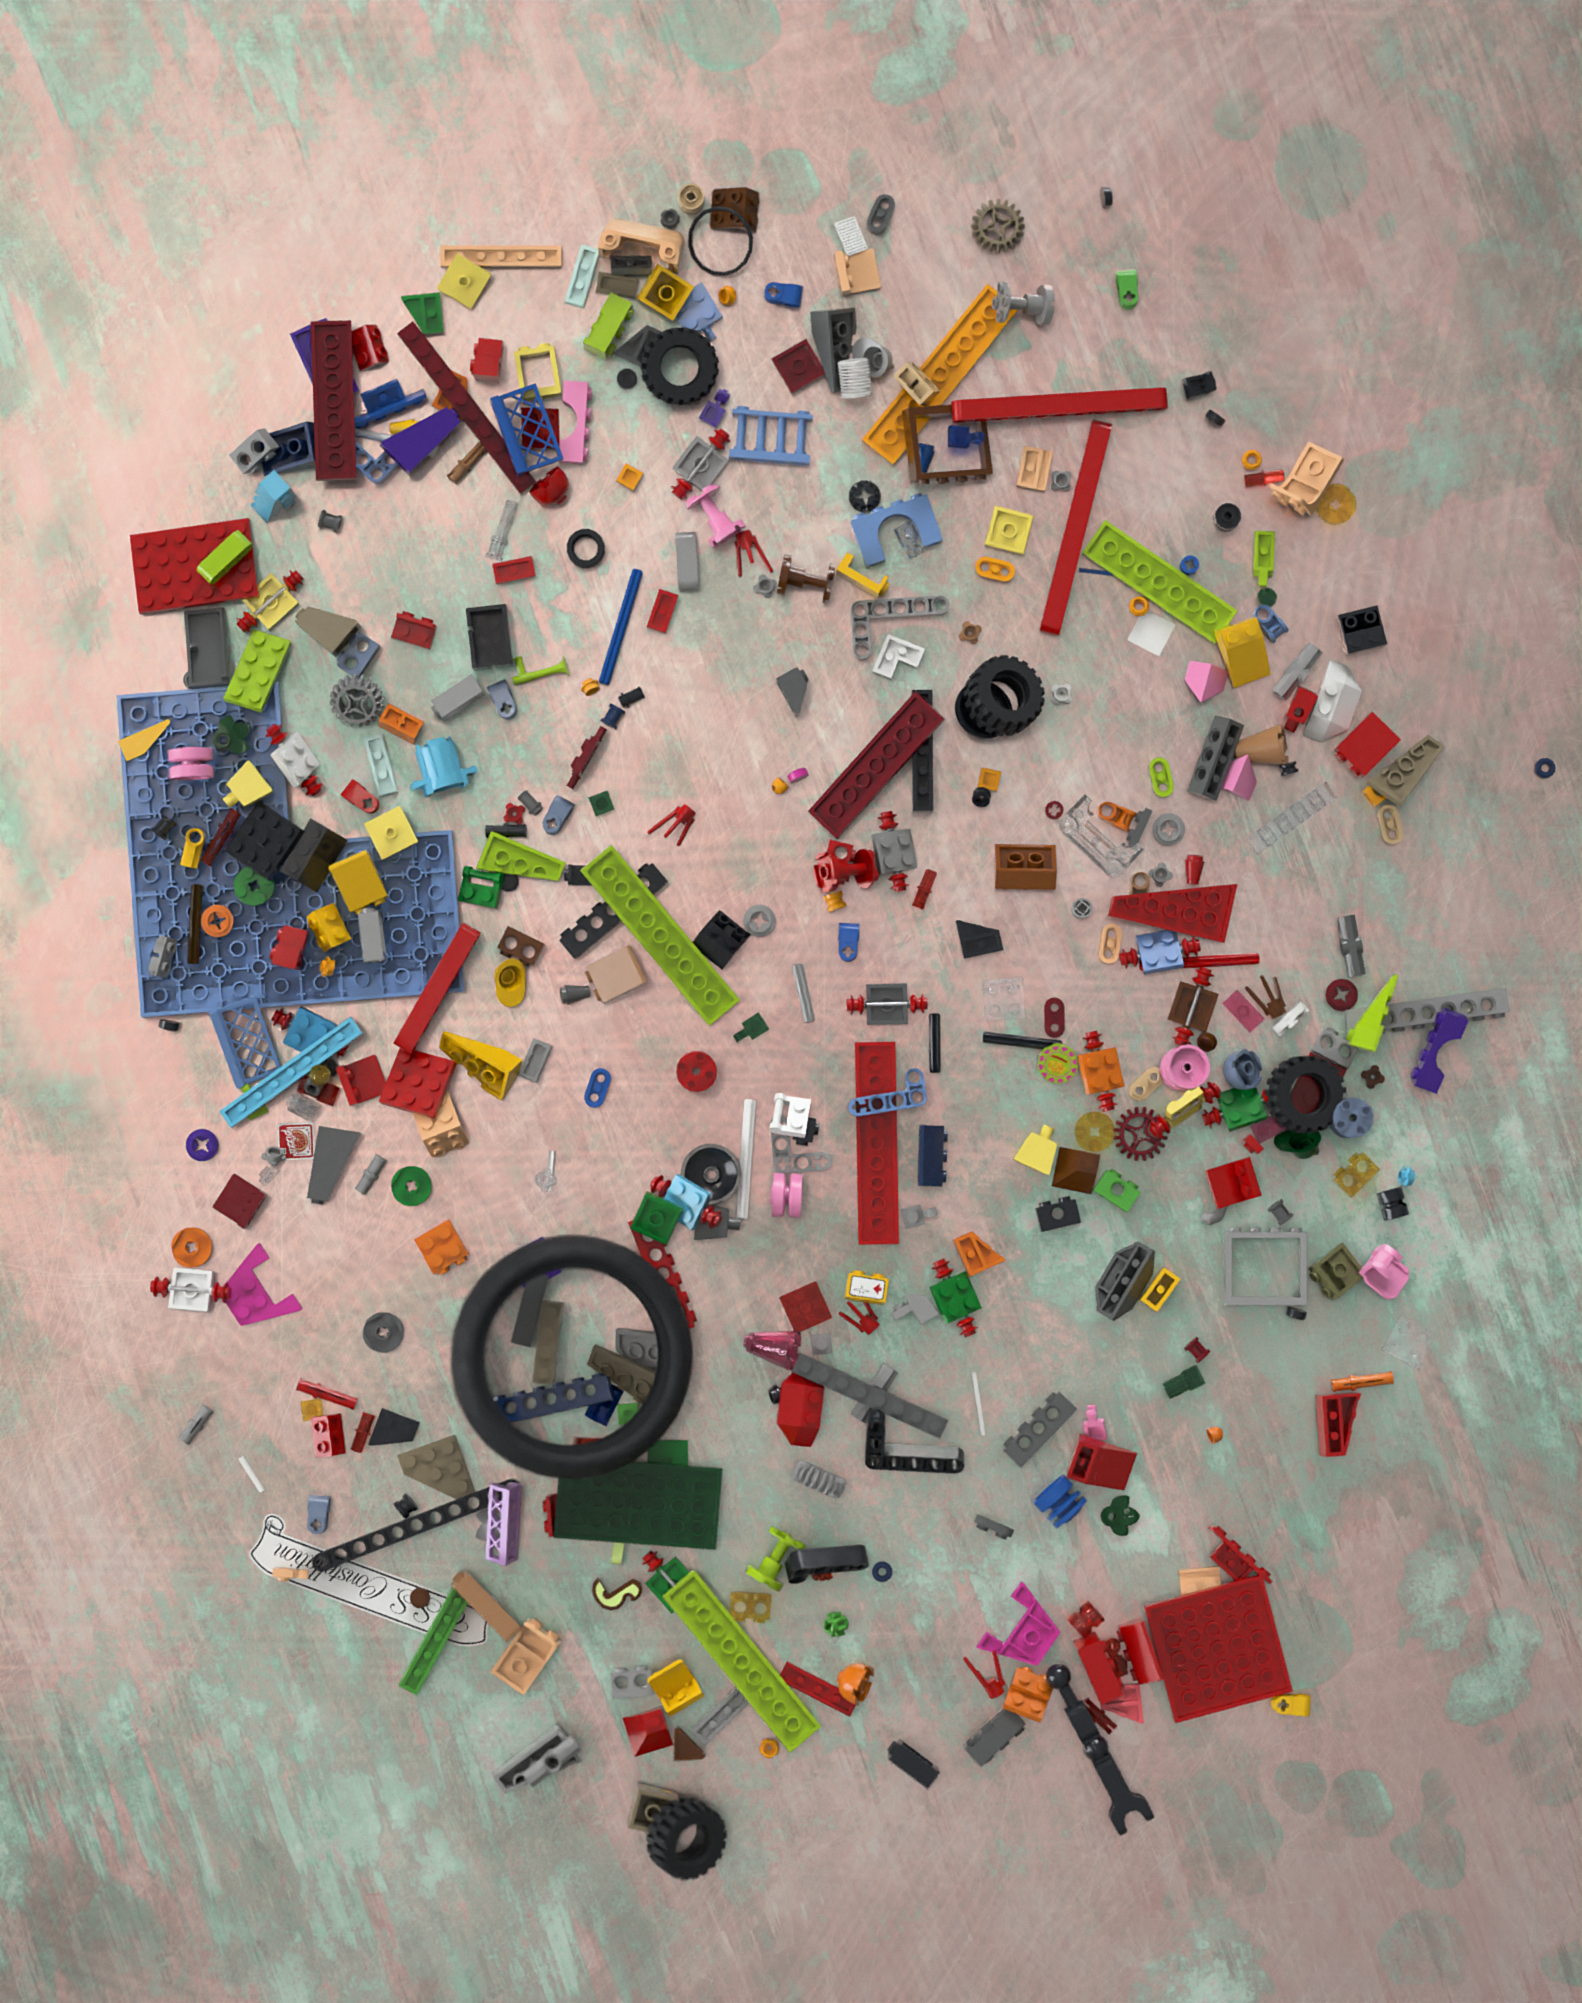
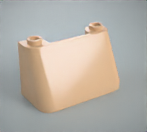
M615 218L607 222L598 244L600 257L610 259L613 252L622 251L623 242L660 249V259L667 263L669 271L678 274L684 249V237L680 232Z

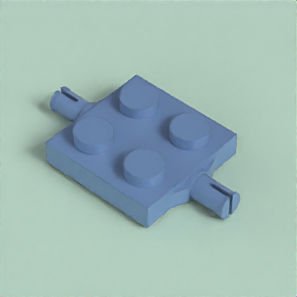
M701 282L694 286L676 318L682 328H690L700 333L704 332L709 342H711L712 338L716 339V336L710 327L716 321L723 318Z

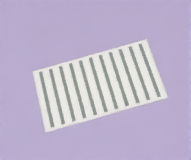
M855 216L834 223L847 256L868 249Z

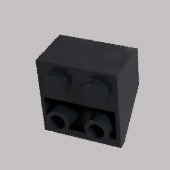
M1378 605L1338 615L1340 637L1345 657L1382 648L1387 645Z
M719 910L700 931L693 944L705 957L723 970L747 941L750 934Z

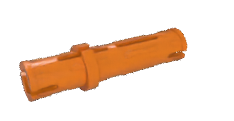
M1392 1371L1355 1377L1354 1375H1349L1348 1378L1331 1379L1333 1392L1348 1389L1356 1391V1388L1394 1384Z

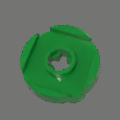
M247 866L235 877V894L243 903L250 906H259L272 898L275 891V882L273 879L270 882ZM257 880L260 888L251 891L249 883Z
M406 1166L398 1170L391 1181L392 1193L399 1203L405 1206H417L425 1202L430 1196L432 1181L428 1173L422 1168ZM415 1181L417 1189L409 1192L406 1183Z

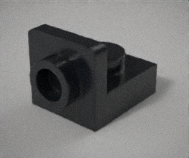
M568 864V869H564V881H568V886H593L580 871L586 865Z

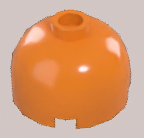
M853 1663L847 1666L844 1671L841 1670L837 1676L841 1696L855 1705H859L858 1701L863 1702L871 1688L872 1682L868 1681L870 1675L874 1677V1669L865 1664Z

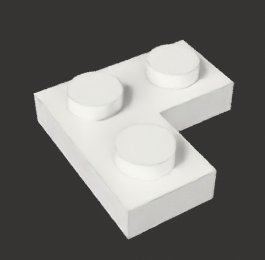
M887 634L872 672L891 679L898 661L918 668L925 649Z

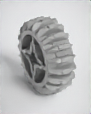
M353 674L352 679L347 675L344 680H338V685L335 684L333 686V691L330 694L332 698L330 705L333 706L332 712H338L336 715L337 719L342 717L343 724L349 721L351 727L354 723H357V726L360 728L362 722L366 726L369 725L370 721L375 722L384 708L382 702H384L385 698L381 695L382 689H377L378 682L372 684V678L370 677L368 680H365L364 674L360 678ZM343 693L346 695V699L348 700L346 706L343 704L341 695ZM368 696L372 699V708L368 706L366 701Z
M802 1460L798 1461L793 1469L792 1478L795 1481L833 1498H840L841 1494H843L846 1482L841 1477Z

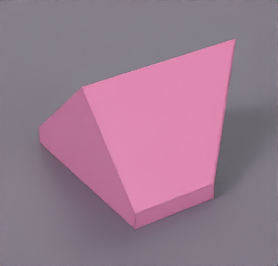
M1190 661L1184 681L1187 682L1199 701L1203 702L1224 691L1228 671L1213 664Z
M1248 754L1231 761L1221 790L1249 801L1257 780Z

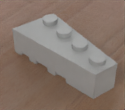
M558 1724L494 1770L492 1772L493 1779L504 1793L529 1784L522 1772L542 1758L545 1752L552 1750L567 1739V1735ZM577 1753L564 1763L559 1771L572 1764L582 1762V1755ZM550 1757L546 1763L548 1765H555L558 1760Z

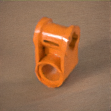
M1103 802L1096 810L1098 818L1125 832L1130 831L1129 826L1132 819L1137 815L1134 811L1120 807L1112 802ZM1103 806L1110 807V816L1106 817L1102 814Z

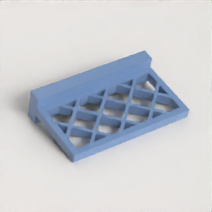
M255 995L218 1009L208 1010L237 1089L244 1087L245 1084L267 1077L281 1067ZM253 1001L255 1009L251 1016L241 1012L244 1004ZM232 1010L237 1014L231 1023L224 1019L222 1012ZM240 1014L250 1018L246 1028L235 1024ZM252 1020L261 1023L262 1028L259 1034L248 1030ZM233 1027L244 1031L239 1041L232 1039L230 1036ZM246 1033L257 1037L252 1047L242 1043ZM259 1039L266 1041L269 1045L265 1053L255 1049ZM240 1046L250 1050L246 1060L237 1055ZM253 1051L263 1055L259 1066L249 1062ZM266 1057L274 1060L276 1068L271 1070L262 1068ZM247 1064L257 1068L255 1075L246 1078L244 1074Z

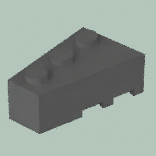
M1003 1708L963 1744L964 1749L982 1767L993 1759L995 1753L1003 1750L1010 1743L1009 1740L1013 1736L1017 1737L1025 1730L1023 1726L1026 1724L1018 1714Z

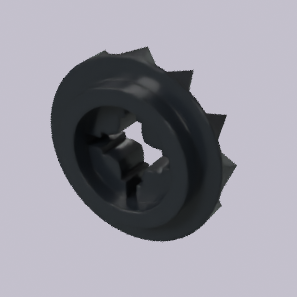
M861 480L854 483L849 491V502L859 512H870L880 503V490L871 481ZM863 488L867 494H873L871 497H868L867 504H865L863 498H856L862 495Z

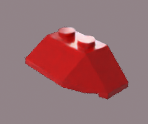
M794 1372L781 1383L776 1424L790 1445L811 1447L820 1429L825 1388Z

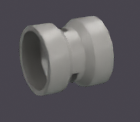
M1085 898L1077 899L1071 906V912L1077 919H1085L1092 912V904Z

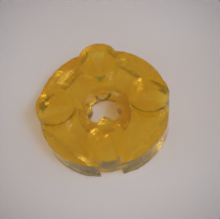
M1331 484L1316 508L1317 515L1329 524L1338 525L1345 523L1356 510V498L1347 486ZM1335 499H1338V503L1341 504V507H1338L1337 510L1333 509V506L1330 505V502H1334Z
M1094 1111L1086 1113L1076 1122L1074 1130L1076 1141L1087 1151L1097 1152L1104 1150L1114 1140V1124L1104 1113ZM1090 1127H1099L1098 1132L1100 1135L1098 1137L1095 1135L1091 1137Z

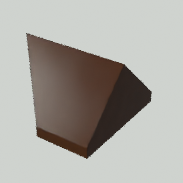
M677 1725L674 1729V1761L705 1758L706 1753Z

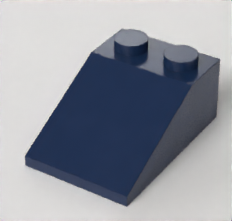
M306 421L269 433L279 448L274 451L276 454L273 458L262 462L264 476H268L273 470L277 474L315 467L313 422ZM261 442L260 448L264 451L265 446Z

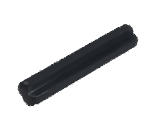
M931 1013L929 1015L930 1073H939L941 1071L940 1014Z

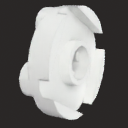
M1301 1001L1298 1002L1272 1026V1029L1279 1037L1282 1036L1309 1009Z

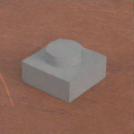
M830 1333L810 1335L812 1355L833 1353Z

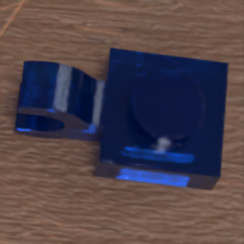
M950 425L948 427V447L967 449L970 443L980 445L981 441H984L983 432L970 433V427Z

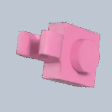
M1088 1405V1410L1086 1411L1088 1420L1083 1422L1085 1435L1100 1441L1107 1440L1108 1435L1104 1418H1097L1096 1405Z

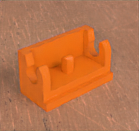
M388 703L379 718L378 726L414 745L419 732L423 728L424 721Z

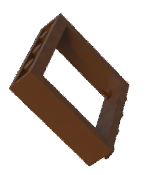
M952 405L909 407L902 411L911 483H918V485L922 486L929 485L932 481H937V484L949 483V480L963 483L972 478L975 481L987 480L986 477L993 474L986 421L976 422L981 469L922 473L915 418L952 416Z

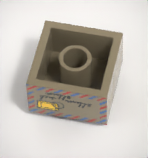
M637 1783L627 1820L628 1828L649 1833L648 1827L650 1823H653L655 1814H659L661 1812L660 1809L664 1805H670L669 1802L675 1799L678 1801L677 1792Z

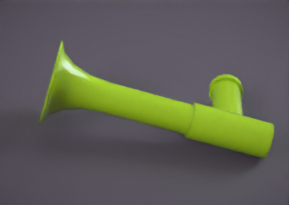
M522 656L513 658L518 671V676L512 677L515 686L555 673H565L570 676L564 656L557 665L528 673L525 672Z

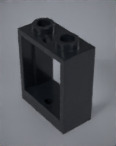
M901 1739L897 1742L893 1741L887 1749L888 1760L927 1789H929L940 1774V1770L936 1765Z

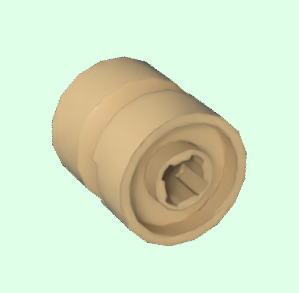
M689 183L680 189L678 200L681 210L688 215L698 214L705 204L702 188L696 184Z

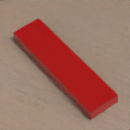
M786 1661L780 1676L787 1685L849 1717L851 1716L856 1705L845 1700L841 1696L838 1687Z

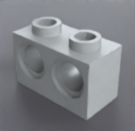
M262 428L252 433L229 456L243 474L250 472L253 474L262 467L260 464L263 461H268L275 456L276 453L274 451L279 446L267 430ZM261 442L265 446L264 451L260 448ZM247 454L251 458L250 464L246 460Z
M1329 1027L1326 1030L1321 1029L1310 1051L1345 1069H1349L1358 1048L1349 1046V1040H1346V1037L1343 1039L1337 1036L1339 1032ZM1324 1037H1329L1332 1041V1045L1329 1048H1325L1322 1045ZM1342 1046L1349 1048L1350 1054L1348 1057L1341 1056L1340 1048Z
M637 1666L635 1670L627 1671V1667L615 1668V1672H611L612 1699L652 1696L654 1691L649 1683L645 1686H640L636 1681L639 1676H645L648 1679L652 1676V1669H647V1666ZM620 1677H624L628 1682L624 1688L616 1684V1680Z

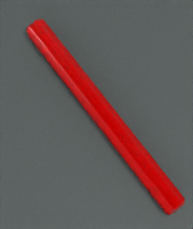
M1258 953L1182 957L1184 962L1183 968L1248 965L1260 962ZM1140 960V961H1139V968H1140L1141 971H1143L1142 963H1141V960Z

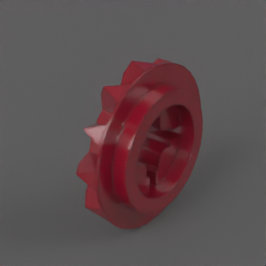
M1337 979L1327 987L1325 996L1327 1003L1333 1009L1345 1011L1351 1009L1356 1004L1358 991L1351 981ZM1338 989L1342 992L1349 990L1345 995L1346 1003L1341 998L1334 999L1338 995Z

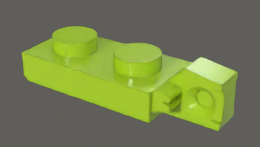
M1254 531L1253 572L1254 576L1258 577V587L1266 588L1268 577H1272L1274 572L1275 531Z

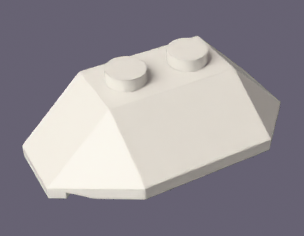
M1329 660L1317 693L1318 698L1310 712L1302 736L1323 742L1348 730L1362 693L1348 666Z

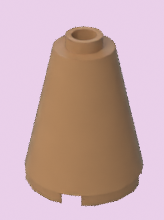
M1276 725L1239 740L1233 758L1238 759L1248 754L1251 763L1288 764V756H1285V752L1288 749L1285 731L1282 728L1283 725Z

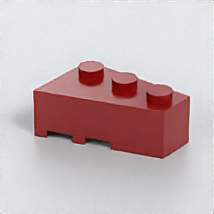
M1361 1393L1315 1395L1319 1456H1346L1352 1433L1351 1428L1356 1417V1408Z

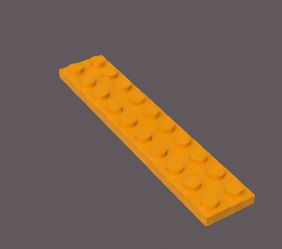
M988 283L920 367L940 392L927 405H919L903 388L863 437L862 441L890 464L894 465L906 450L902 411L909 407L942 405L1018 311L1010 309L1008 318L1004 323L996 322V310L992 309V300L994 297H997V291ZM932 417L915 418L917 435Z

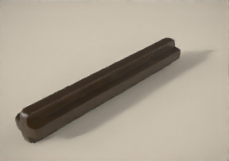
M193 884L191 886L187 962L193 965L199 963L203 886L200 884Z

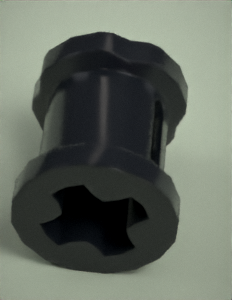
M162 813L161 820L150 830L166 840L168 832L177 824Z

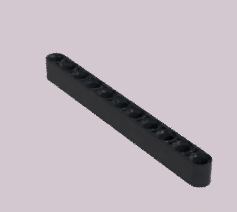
M510 1478L497 1484L506 1486L509 1482L518 1484L520 1482L517 1479ZM489 1487L322 1551L314 1556L312 1566L317 1571H326L485 1509L489 1506V1498L487 1497ZM496 1490L499 1501H502V1492ZM476 1497L479 1500V1506L477 1508L470 1507L468 1504L469 1498ZM455 1504L460 1507L459 1515H452L449 1508L451 1505ZM431 1513H440L441 1521L434 1523L430 1518ZM414 1519L422 1522L420 1530L413 1529L411 1524ZM394 1527L402 1528V1537L398 1538L393 1535ZM376 1534H381L384 1537L382 1545H377L374 1542ZM360 1541L365 1544L364 1552L356 1551V1542ZM338 1549L345 1550V1559L340 1560L336 1557ZM319 1556L327 1559L325 1567H320L317 1564Z

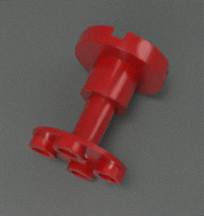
M859 849L855 854L853 864H848L845 860L839 861L831 851L820 852L815 860H818L817 865L813 866L817 887L822 888V892H832L838 888L840 881L847 880L849 876H854L859 887L863 889L870 888L879 877L878 871L875 868L874 852L872 850Z
M692 1051L680 1058L676 1066V1075L678 1081L685 1089L691 1092H702L714 1084L717 1077V1068L715 1062L708 1054L702 1051ZM693 1069H700V1074L694 1075Z

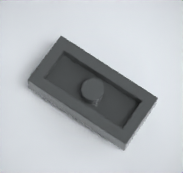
M611 256V275L651 274V256Z
M1146 807L1143 812L1139 810L1134 820L1137 822L1135 830L1130 829L1126 838L1129 841L1127 846L1136 848L1152 814V810Z

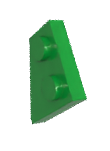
M440 292L401 296L404 305L423 335L444 334Z

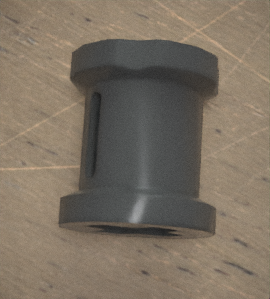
M322 510L318 527L321 528L323 526L333 529L337 533L343 516H335L326 513V510Z
M1282 1199L1267 1209L1268 1212L1273 1213L1279 1225L1284 1224L1294 1216L1283 1205Z

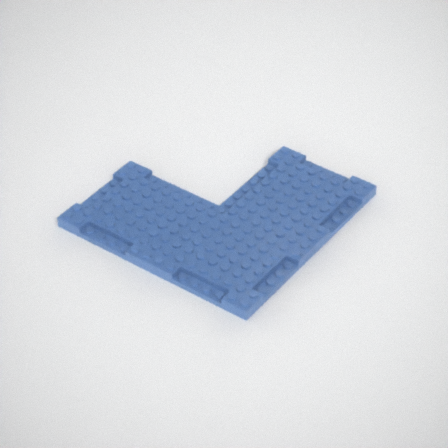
M275 682L262 713L225 702L223 697L228 686L116 695L120 740L167 719L170 720V724L143 755L126 761L121 750L141 1018L205 1013L208 1010L218 1009L254 995L259 1008H272L422 994L460 928L452 830L414 833L418 843L384 860L381 859L371 837L346 838L348 841L335 863L367 850L389 896L385 898L386 902L375 907L372 904L366 907L375 908L376 911L382 913L387 961L366 964L363 962L358 915L355 912L350 913L331 871L318 892L287 876L279 869L273 878L275 882L274 894L264 904L259 906L247 905L240 901L235 894V877L247 866L225 852V849L256 803L245 808L239 801L229 808L223 798L232 792L227 786L228 781L248 760L252 762L274 791L273 794L260 800V802L289 820L286 776L271 757V754L279 745H271L272 738L265 737L267 734L266 730L273 724H277V726L282 725L279 683ZM231 715L234 724L246 723L250 725L249 734L244 739L250 747L248 751L234 754L228 749L219 750L214 746L213 736L218 731V723L225 716ZM226 737L220 738L221 744H225L227 742ZM183 747L212 748L213 760L201 764L214 767V778L170 780L169 768L181 764L168 761V750ZM162 813L177 824L168 832L166 840L150 830L161 820ZM192 828H200L206 833V841L203 845L198 869L180 865L186 842V833ZM197 831L191 835L194 843H198L201 839V835ZM257 880L249 883L251 891L260 888ZM193 884L203 886L201 917L208 907L222 905L230 910L234 923L231 931L223 937L208 935L201 925L199 963L197 965L188 964L187 962L191 886ZM334 903L351 940L331 948L327 952H323L322 948L317 944L313 930L308 925L307 916L317 909ZM214 913L215 920L209 923V925L216 924L221 929L220 923L226 918H218L216 913ZM283 925L309 932L299 971L272 964V959H269L272 947L275 948L276 944H279L277 934L279 929H283ZM160 935L177 940L176 951L170 964L171 969L166 979L150 975V970H148L152 956L159 957V954L153 951L156 939H159ZM325 957L335 960L332 976L322 977V972H319L321 960H324ZM463 966L447 993L465 992ZM253 1001L244 1004L242 1009H255Z

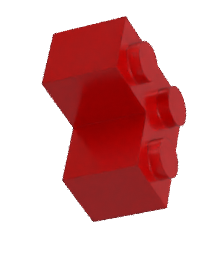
M478 338V343H474L473 355H475V359H471L470 371L475 381L500 383L503 340Z
M283 925V929H279L277 934L279 944H276L275 948L272 947L269 959H272V964L299 971L309 932Z

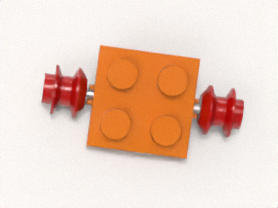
M1097 1031L1085 1033L1086 1037L1082 1039L1087 1040L1088 1044L1084 1048L1091 1050V1053L1077 1055L1086 1095L1101 1092L1102 1095L1096 1098V1100L1101 1101V1106L1098 1109L1102 1108L1103 1112L1114 1110V1105L1118 1104L1113 1103L1112 1098L1116 1095L1107 1092L1111 1089L1125 1087L1116 1047L1104 1050L1097 1049L1104 1044V1042L1099 1041V1037L1102 1034H1098Z

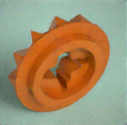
M222 905L210 906L202 914V928L212 937H223L231 931L234 925L233 915L228 908ZM214 913H216L218 918H226L220 923L221 929L216 924L209 925V923L215 920Z

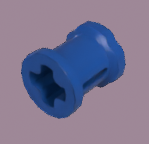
M1192 555L1184 557L1179 566L1181 572L1187 576L1194 574L1199 567L1198 559ZM1191 561L1194 568L1187 570V565L1184 563Z

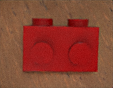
M376 324L363 325L352 331V350L359 371H365L378 364L389 362L387 350L381 339V332Z

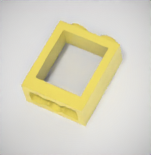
M549 343L539 344L538 348L530 349L529 346L520 347L518 351H514L520 388L525 387L520 358L550 353L555 386L538 388L541 399L562 396L554 345L550 346ZM534 391L525 392L522 399L527 402L534 401L536 398Z

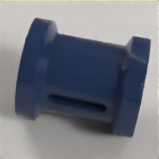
M610 703L607 714L600 721L616 730V724L626 712Z

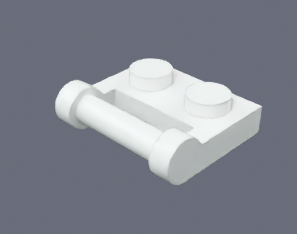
M776 1093L774 1097L776 1104L773 1122L769 1128L770 1132L805 1138L811 1099ZM783 1105L789 1106L786 1126L781 1125Z

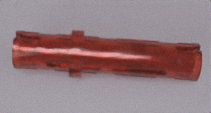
M230 808L224 821L219 823V829L200 861L210 867L212 866L228 836L233 834V828L242 815L241 813ZM231 820V823L229 824L228 828L226 829L224 835L221 836V834L223 833V831H224L225 827L227 826L228 822ZM218 839H220V841H219L218 845L216 846L214 852H213L212 854H210L211 851H212V849L214 848L215 844L217 843Z

